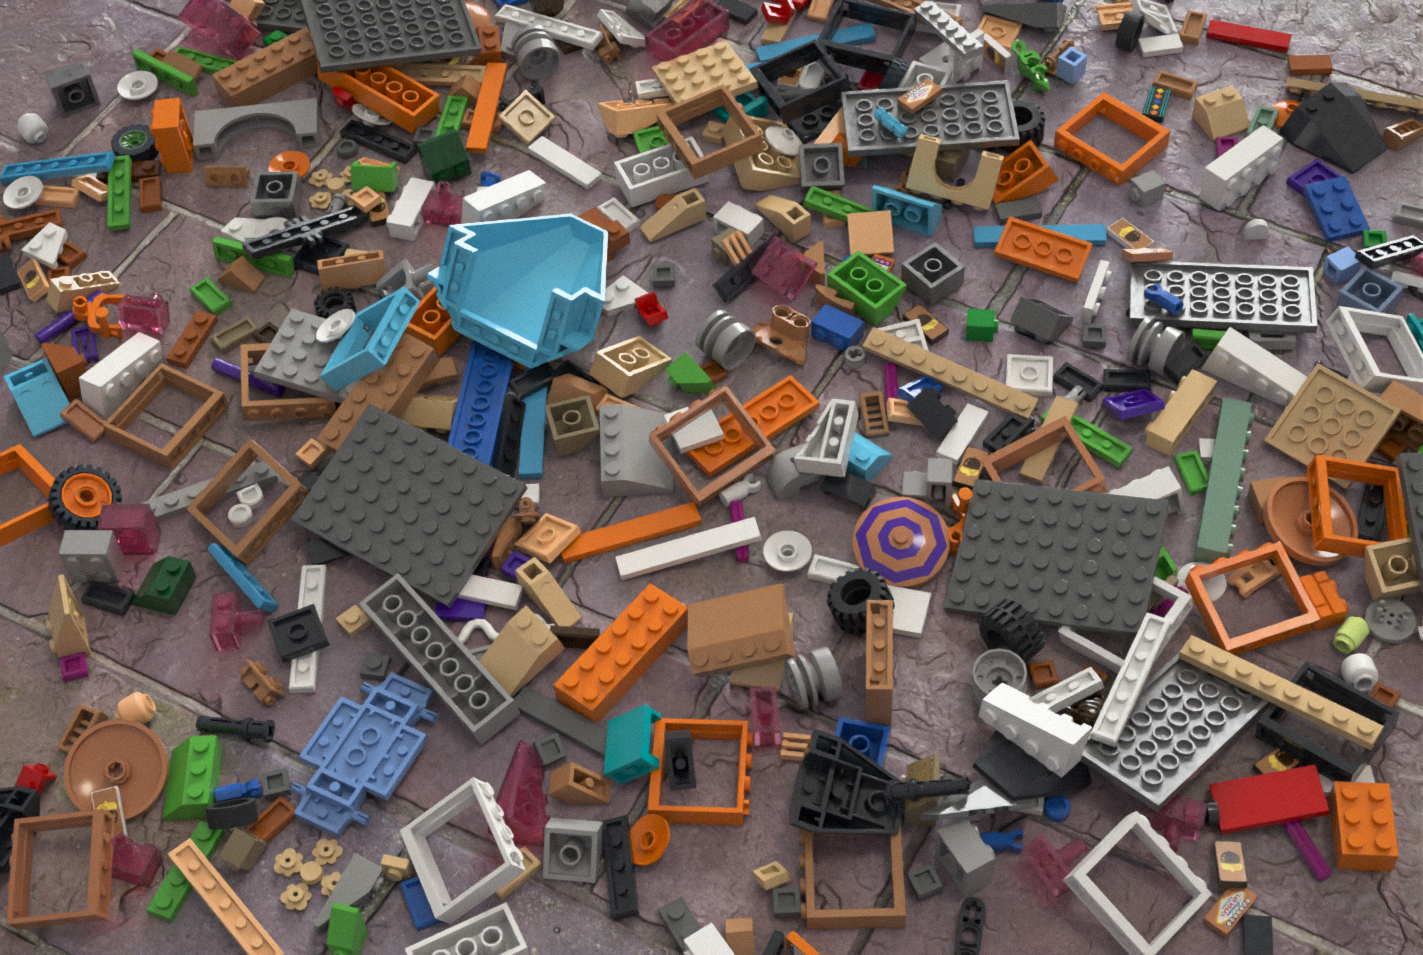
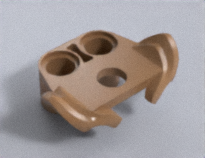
M778 305L772 309L770 322L765 323L762 321L751 329L756 334L755 343L761 344L796 364L803 365L806 362L808 355L806 343L808 341L810 319L787 306ZM779 340L782 342V344L775 345L772 344L770 341Z

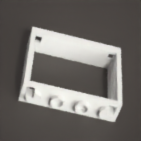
M1338 306L1325 322L1358 386L1369 392L1382 394L1391 382L1395 380L1423 395V353L1403 316ZM1359 332L1387 336L1408 377L1380 373Z
M1155 577L1152 591L1175 602L1164 617L1171 620V627L1156 657L1157 660L1192 610L1193 601L1191 595ZM1068 626L1058 628L1062 643L1116 674L1119 673L1124 663L1123 659L1076 634V629Z
M474 777L400 830L435 919L448 924H452L526 871L522 863L523 856L513 843V833L505 825L502 818L504 813L493 798V788L489 783H484ZM478 800L505 863L451 901L425 837Z
M1137 811L1125 816L1063 879L1065 884L1129 955H1155L1212 895L1207 889L1206 883L1193 874L1188 868L1187 862L1173 852L1169 847L1168 841L1161 835H1158L1150 826L1148 819ZM1130 829L1193 897L1150 944L1144 940L1086 875Z

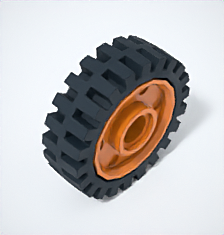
M80 464L76 468L71 466L67 471L63 470L54 480L49 492L48 508L51 510L52 518H57L56 523L59 526L63 524L64 530H106L108 526L110 527L113 524L122 504L121 488L119 485L116 486V479H110L111 474L107 471L103 474L100 467L94 470L93 465H87L84 468L83 464ZM80 498H87L90 502H84Z

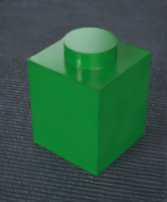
M968 309L966 341L993 342V334L998 333L999 320L994 319L995 310Z

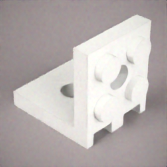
M978 28L970 35L984 46V32ZM945 42L919 58L920 63L952 71L951 84H956L960 79L963 81L970 78V73L975 69L977 71L982 70L983 54L965 61Z

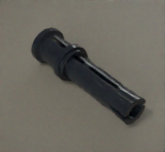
M199 715L196 721L197 731L238 735L244 740L255 738L263 739L264 742L270 743L275 733V723L273 720L263 722L254 721L250 717L244 720Z
M968 777L919 781L916 778H910L909 781L905 782L888 780L886 787L887 798L890 804H896L897 801L904 800L918 802L921 798L967 795L970 794V782Z

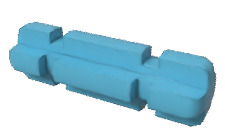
M878 108L874 111V118L898 138H903L907 135L908 129L883 108Z

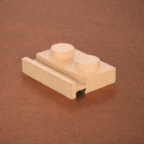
M1131 2L1096 5V14L1098 15L1097 18L1101 31L1119 29L1127 11L1134 12Z

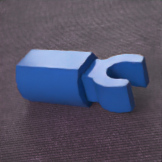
M1153 284V291L1148 288L1145 289L1144 296L1146 299L1156 301L1157 305L1175 316L1183 309V301L1167 290L1163 291L1161 285Z
M258 779L250 780L245 784L239 782L215 788L217 803L240 798L256 799L263 796L262 786H259Z
M1014 830L1010 834H1005V832H980V838L985 845L988 844L993 851L1010 849L1015 853L1024 852V844L1014 842L1015 839H1023V831Z

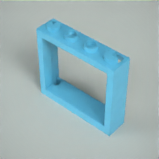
M402 287L356 313L353 324L344 333L319 377L335 391H338L385 366L421 301L406 287ZM364 325L369 328L367 331L363 328ZM374 329H376L375 332H374V334L372 335L370 341L368 342L366 348L363 349V347H364L365 343L367 342L369 336L371 335L372 331H373Z

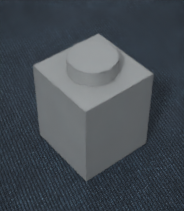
M1151 170L1131 179L1129 195L1142 208L1163 198L1165 182L1154 170Z

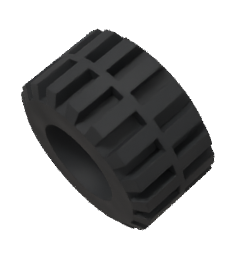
M1012 99L1020 139L1019 145L1002 146L999 149L1012 153L1030 140L1036 147L1040 146L1044 136V111L1040 109V106L1034 105L1031 101Z
M857 568L853 572H850V570L845 572L846 575L844 576L840 575L836 578L837 582L831 584V590L827 593V604L837 625H839L842 631H846L850 635L855 633L856 636H862L863 633H866L867 600H894L882 575L880 576L875 570L871 572L868 568H865L863 571ZM867 599L863 603L855 605L858 601Z
M1003 599L978 620L981 637L989 650L999 648L1011 650L1026 663L1044 648V635L1035 618L1022 605L1011 599Z

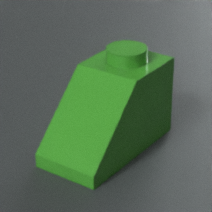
M686 352L665 369L670 375L667 380L675 389L680 387L684 393H709L711 390L717 389L713 381Z
M333 902L327 937V946L331 955H360L368 935V929L359 908Z

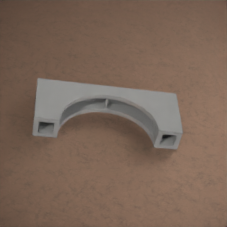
M314 98L195 111L193 147L197 159L219 158L222 147L231 138L245 131L257 128H277L287 131L298 140L300 149L321 147V112L318 100Z

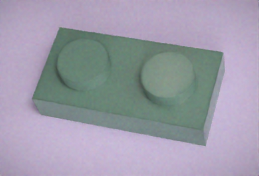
M1258 105L1246 137L1263 125L1272 131L1279 116V109Z

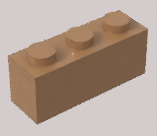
M382 250L317 260L322 290H325V292H328L327 288L329 287L332 290H335V287H339L340 290L342 287L356 290L362 286H376L377 281L386 274Z

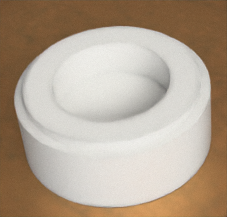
M237 504L229 510L228 518L234 527L242 528L252 522L253 514L248 505Z

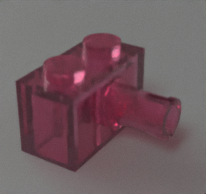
M441 181L437 183V191L430 190L421 207L424 223L444 227L461 224L462 204L465 196L451 194L448 182Z
M151 293L149 297L126 294L118 304L121 328L163 334L170 324L168 300H163L159 293H156V295Z
M237 592L212 594L209 636L215 650L241 649L242 626L264 624L263 609L243 611Z
M1175 795L1158 812L1150 808L1147 819L1152 829L1164 832L1163 837L1168 843L1171 842L1170 848L1175 853L1178 850L1180 836L1199 841L1208 803Z
M122 833L116 834L111 840L113 847L111 877L149 888L163 862L157 851L158 849L149 843H143V845L135 843L125 834L124 836Z
M1041 833L1021 847L1057 899L1070 890L1063 881L1071 872L1068 868L1070 866L1069 863L1089 850L1079 835L1060 850L1058 848L1055 849L1044 833Z

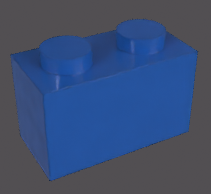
M825 304L811 321V336L834 346L836 349L845 351L850 346H856L864 336V321Z

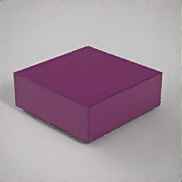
M85 652L60 658L64 683L89 677Z

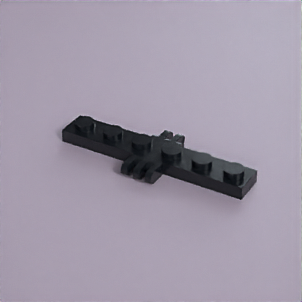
M352 206L313 220L307 219L304 215L299 216V220L293 218L291 222L289 220L284 221L285 229L243 242L242 248L252 260L261 259L264 256L282 252L294 246L307 244L310 248H314L316 243L319 246L324 244V236L339 233L342 230L357 227L368 222L367 214L357 206Z

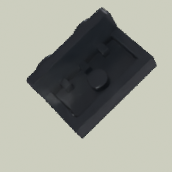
M924 386L922 391L905 406L938 440L958 422L955 418L957 413L949 404L944 406L939 401L942 396L933 387L928 389Z
M1013 413L1009 414L983 440V447L994 453L1035 431V418L1030 416L1025 421Z

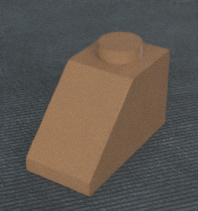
M569 762L551 772L549 795L568 804L607 805L609 804L611 780L578 764Z

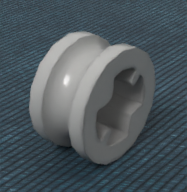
M850 346L845 350V364L848 367L856 369L864 365L865 352L861 347Z

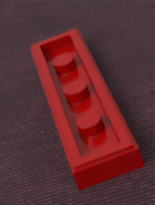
M1211 19L1206 38L1287 53L1292 34Z

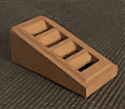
M1410 118L1385 128L1382 139L1388 148L1396 152L1423 135V124Z
M882 391L859 394L866 438L890 435ZM878 403L879 405L873 407H866L867 404ZM880 410V413L878 414H867V412ZM877 418H881V419H882V421L870 422V423H869V420H870V419H877ZM883 425L881 430L870 431V427Z
M508 518L497 535L492 552L493 566L497 571L501 570L500 567L507 560L515 547V543L523 533L519 519Z
M80 703L56 748L68 754L71 747L67 744L78 739L73 737L75 733H84L90 727L105 721L108 716L97 709ZM88 716L92 718L90 722L85 720ZM85 725L87 726V729L82 730L80 729V726Z

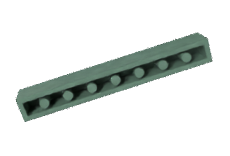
M1223 397L1217 420L1214 452L1209 466L1208 486L1204 494L1193 561L1212 564L1219 558H1230L1233 544L1229 543V538L1233 539L1236 525L1232 524V520L1237 519L1239 506L1235 505V501L1240 500L1242 487L1238 486V483L1243 481L1245 468L1241 467V465L1246 463L1248 449H1244V447L1249 444L1251 431H1247V428L1252 426L1254 413H1250L1252 403Z

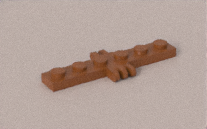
M57 208L11 220L4 219L1 213L0 252H4V245H6L7 250H12L11 241L37 235L49 222L64 228L60 209Z

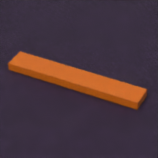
M487 62L465 147L466 153L487 154L500 102L499 97H501L508 70L507 63Z
M691 502L579 534L561 552L564 564L702 525L701 518L695 503Z

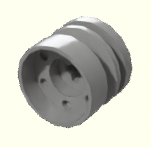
M540 25L527 26L518 31L511 42L512 52L525 77L531 80H541L548 78L557 71L561 63L560 53L554 44L550 32Z
M719 310L703 322L697 332L695 341L696 347L708 357H712L717 364L725 370H733L744 363L751 354L756 342V334L727 311Z
M1146 317L1131 339L1127 360L1133 363L1137 361L1139 366H1144L1149 361L1148 367L1150 371L1166 376L1167 373L1163 369L1181 351L1185 333L1173 327H1168L1162 333L1163 323L1158 321L1155 323V319Z
M827 647L810 651V664L806 662L801 654L797 655L796 663L792 658L784 660L787 687L801 711L808 708V701L812 707L817 706V693L820 694L826 703L843 697L840 674L832 653Z
M999 648L988 650L979 656L974 663L972 671V692L975 703L980 708L982 700L1001 683L1026 694L1027 670L1025 663L1019 655L1011 650Z

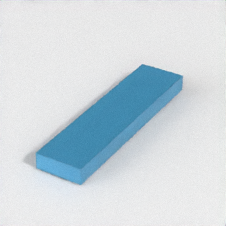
M211 543L207 550L256 607L274 613L279 607L278 604L241 561L225 546Z

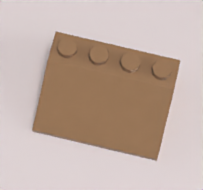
M781 583L689 604L688 656L691 675L704 678L778 662L788 658H796L784 585Z

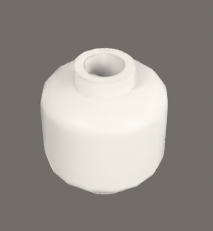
M27 113L19 118L17 131L28 143H41L47 137L48 126L39 115Z
M1353 654L1347 657L1341 664V674L1345 683L1361 692L1370 690L1378 681V671L1374 661L1366 654Z

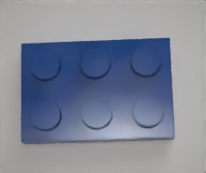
M1346 176L1304 185L1303 192L1326 242L1362 235L1363 230H1370Z

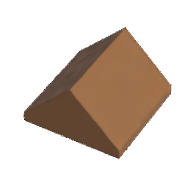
M568 373L553 378L547 404L589 395L595 412L596 406L608 392V389Z

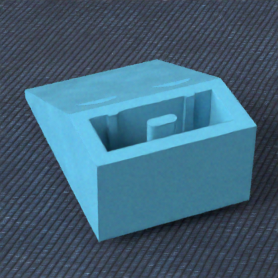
M47 358L4 376L34 438L67 423L60 417V412L69 405V402Z

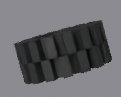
M329 287L327 288L328 292L322 290L321 295L318 294L316 296L317 300H314V307L318 317L327 319L343 309H351L354 313L356 312L353 295L343 287L341 290L339 287H335V290ZM334 305H342L337 309H329Z

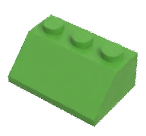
M859 250L827 274V287L838 290V298L854 302L855 312L875 327L891 315L907 288L904 282Z
M216 735L191 736L171 751L163 812L164 821L207 819L206 807L217 803L215 788L219 787L223 749Z

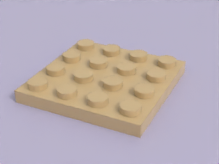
M727 41L717 42L712 46L698 49L695 52L681 55L678 58L661 62L659 65L652 67L654 76L674 104H678L722 84L725 85L729 92H733L734 96L758 88L757 80Z
M1317 363L1264 441L1305 467L1309 465L1315 455L1367 463L1401 414V409ZM1328 477L1329 481L1346 491L1354 482Z

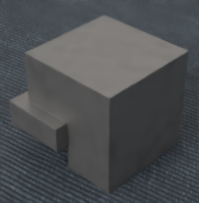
M630 0L625 13L635 21H639L652 32L663 22L662 15L673 7L675 3L673 0Z

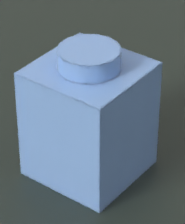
M1073 47L1067 49L1058 57L1056 76L1073 85L1085 75L1087 55Z
M1349 247L1326 256L1323 272L1336 286L1352 279L1360 270L1361 262L1354 258L1356 253Z

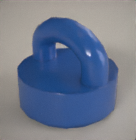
M484 171L480 175L481 187H490L501 182L500 175L495 172Z

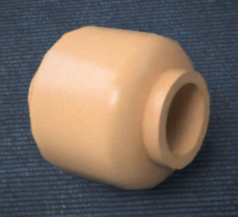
M135 692L118 702L116 718L132 720L144 725L153 719L156 707L148 694L143 695L140 692Z

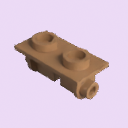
M600 23V32L603 33L604 38L596 47L602 60L610 63L615 57H618L621 61L622 59L618 53L621 49L615 41H612L614 39L613 34L609 29L605 30Z
M1065 39L1058 49L1045 58L1042 64L1047 67V73L1056 76L1058 57L1070 47L1074 48V41L1072 39Z
M204 166L207 186L248 187L247 177H250V170L246 169V167Z
M529 497L520 499L519 514H514V517L519 519L522 524L536 523V519H540L541 516L538 512H535V504Z
M244 659L248 666L240 670V678L251 690L255 689L253 693L264 705H273L277 695L286 697L280 689L282 687L281 683L274 677H269L266 673L268 669L258 660L253 662L249 659Z

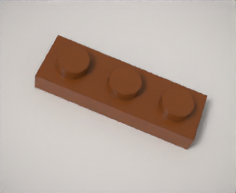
M197 310L167 355L166 360L168 364L188 369L218 322L217 315Z

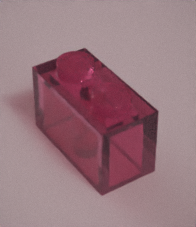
M776 687L750 688L755 748L781 746Z

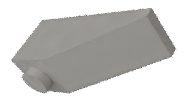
M355 853L314 922V929L320 931L329 924L333 902L355 907L368 898L373 890L377 892L385 879L381 876L383 868Z

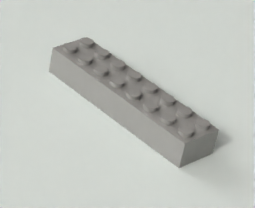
M399 573L359 603L375 627L429 688L434 691L437 697L480 745L484 744L521 714L512 697Z

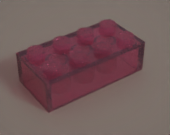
M189 0L177 17L190 29L236 61L243 58L262 32L250 20L221 0Z
M711 0L689 1L645 34L646 54L660 62H667L681 55L706 48L730 29L729 11Z

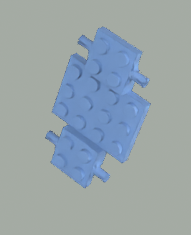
M390 672L386 680L378 687L367 682L361 685L360 691L369 695L363 705L340 697L299 755L301 762L318 770L306 787L297 782H294L291 786L290 791L292 793L302 796L301 803L294 811L295 817L338 838L353 820L367 826L370 822V815L359 811L360 806L367 797L366 792L388 801L428 740L427 734L413 727L421 718L433 724L438 719V713L427 709V706L435 696L433 690Z

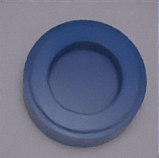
M1062 795L1048 797L1044 804V814L1047 819L1057 823L1068 819L1071 811L1069 800Z

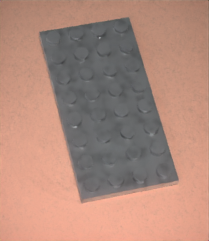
M1009 81L938 85L942 88V94L914 114H910L897 104V99L914 87L841 92L848 157L915 153L920 134L942 139L939 151L1017 146L1020 139ZM878 108H883L908 129L907 135L903 138H898L874 118V111Z
M1167 261L1131 262L1130 325H1140L1146 317L1155 319V323L1157 321L1162 322L1163 327L1229 329L1231 327L1234 330L1316 333L1317 314L1313 267ZM1153 284L1161 285L1163 291L1167 290L1183 301V309L1175 316L1157 305L1156 301L1146 299L1144 296L1145 289L1148 288L1153 291Z
M1178 653L1145 682L1116 747L1093 740L1089 735L1080 761L1158 812L1272 703L1179 659Z

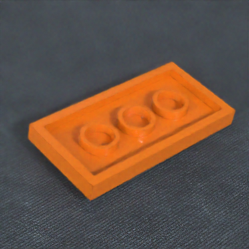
M1009 216L994 251V256L1078 283L1093 243Z

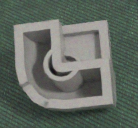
M805 443L775 455L768 466V483L778 501L799 494L800 487L821 480V474L798 472L794 457L797 453H800Z

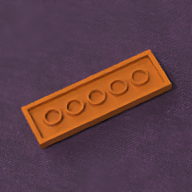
M789 375L742 406L766 438L770 440L819 409L820 402L792 375ZM731 413L718 420L724 433V439L685 452L710 478L757 448Z

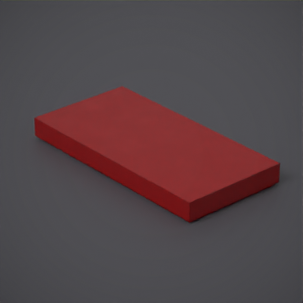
M1315 764L1209 784L1211 797L1217 802L1219 808L1221 835L1329 815V808Z

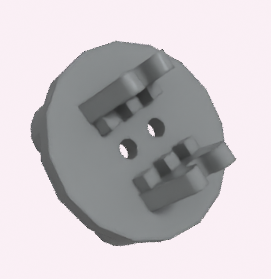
M1390 598L1378 599L1372 602L1365 611L1364 620L1367 622L1370 630L1368 635L1384 642L1397 645L1403 644L1406 639L1411 637L1416 628V617L1413 611L1399 600Z

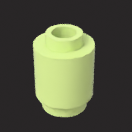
M1348 617L1334 635L1333 644L1336 649L1345 654L1356 651L1370 632L1367 622L1360 617Z

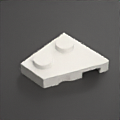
M622 275L605 289L602 313L606 316H611L621 311L634 309L635 298L648 294V292Z

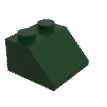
M456 129L417 144L423 173L428 181L435 183L436 188L472 174L469 158Z
M167 556L154 563L131 602L132 605L176 616L197 578L190 561Z

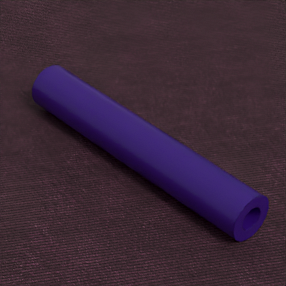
M100 290L96 291L86 298L87 302L92 303L97 295L103 293ZM69 310L36 333L35 338L40 344L47 343L78 320L75 319L73 310Z
M219 358L212 362L211 369L241 382V367ZM249 371V386L279 398L284 394L285 386L256 378L254 373Z

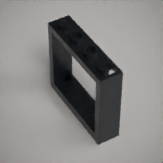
M838 0L817 41L821 46H825L828 55L831 54L837 64L886 75L894 59L897 57L901 60L916 30V14L856 0ZM844 17L903 31L891 55L832 41Z
M816 39L750 68L751 74L757 80L758 91L768 99V104L783 124H787L841 99V92L851 91L849 86L852 83L849 80L848 74L843 73L840 64L836 65L831 54L828 55L825 46H821ZM815 61L822 66L833 80L786 103L770 83Z
M1305 662L1290 682L1302 688L1307 686L1341 706L1383 725L1382 733L1371 750L1366 748L1355 764L1352 765L1277 723L1286 709L1273 703L1258 721L1255 737L1275 749L1278 748L1305 766L1315 764L1317 772L1333 782H1355L1395 729L1400 712L1370 697L1367 693L1346 684L1343 680L1337 679L1322 669Z

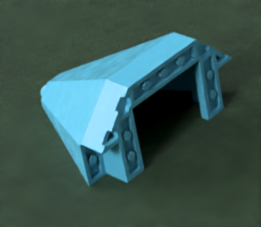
M572 214L449 225L440 266L429 272L427 277L429 281L432 280L438 290L436 295L443 309H447L452 319L450 323L455 331L531 369L571 352L579 351L594 340L605 301L608 232Z

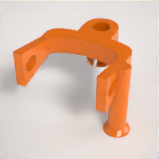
M99 294L92 303L87 302V299L83 296L73 299L74 306L72 310L75 319L88 322L90 332L99 333L105 339L111 336L122 339L121 325H109L107 318L109 311L103 306L109 303L131 309L130 294Z
M969 488L959 490L960 501L956 494L951 496L950 506L961 520L956 525L948 528L950 540L949 554L957 555L959 543L962 541V531L968 511L969 499L973 495Z

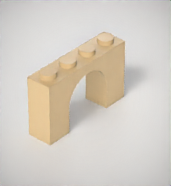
M920 134L906 188H909L910 192L915 194H922V192L931 194L930 197L934 199H950L956 205L969 204L978 211L989 210L1004 156L983 151L974 179L964 186H950L938 177L935 168L942 139Z

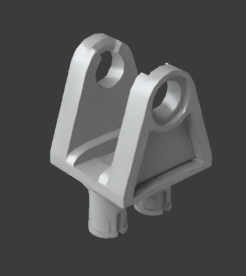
M404 259L377 281V292L385 298L400 288L406 287L421 301L435 287L432 280L424 282L428 279L427 274L435 268L429 263L415 270L407 259ZM386 286L393 287L390 290H382Z

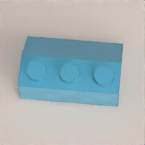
M874 185L872 188V209L877 211L891 210L892 225L932 237L941 222V204L883 186Z
M855 432L846 472L871 482L893 459V454Z

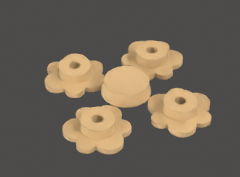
M347 166L345 171L340 173L342 179L339 177L333 178L332 173H328L326 169L312 173L309 183L316 185L317 188L327 186L329 191L324 193L317 192L315 196L309 198V202L314 209H327L331 204V193L341 192L347 197V206H354L351 196L359 191L345 190L346 184L351 182V166Z
M320 839L317 842V848L312 851L313 856L316 857V862L310 861L303 865L302 854H296L292 848H288L283 854L276 856L275 860L277 863L274 865V871L277 874L291 877L293 873H300V879L303 882L297 886L294 884L289 885L287 891L281 894V902L286 904L287 910L292 911L296 909L303 911L307 908V902L312 899V895L308 892L309 889L306 884L313 885L321 880L323 887L321 889L322 895L330 897L336 886L334 884L338 883L342 875L339 872H333L331 876L323 877L324 871L321 866H325L327 863L333 865L337 862V858L342 856L343 849L338 845L337 840L331 839L328 841L327 839Z

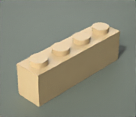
M1193 369L1187 377L1183 376L1177 391L1170 393L1165 409L1159 410L1155 421L1148 423L1144 432L1147 435L1145 445L1170 457L1214 397L1217 380Z

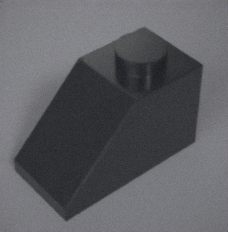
M690 729L664 732L670 791L696 788Z

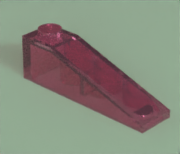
M520 740L516 746L495 802L504 813L502 818L505 825L513 833L512 840L515 846H544L545 826L550 820V816L546 815L545 804L548 802L547 794H543L541 782L545 779L544 771L534 748L523 740ZM488 824L487 833L493 836V833Z

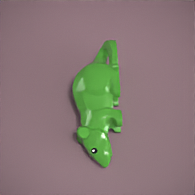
M1015 40L1011 48L1017 56V67L1020 73L1032 82L1031 90L1034 92L1050 91L1048 79L1045 78L1047 67L1039 63L1041 57L1033 50L1027 52L1026 44L1022 40Z

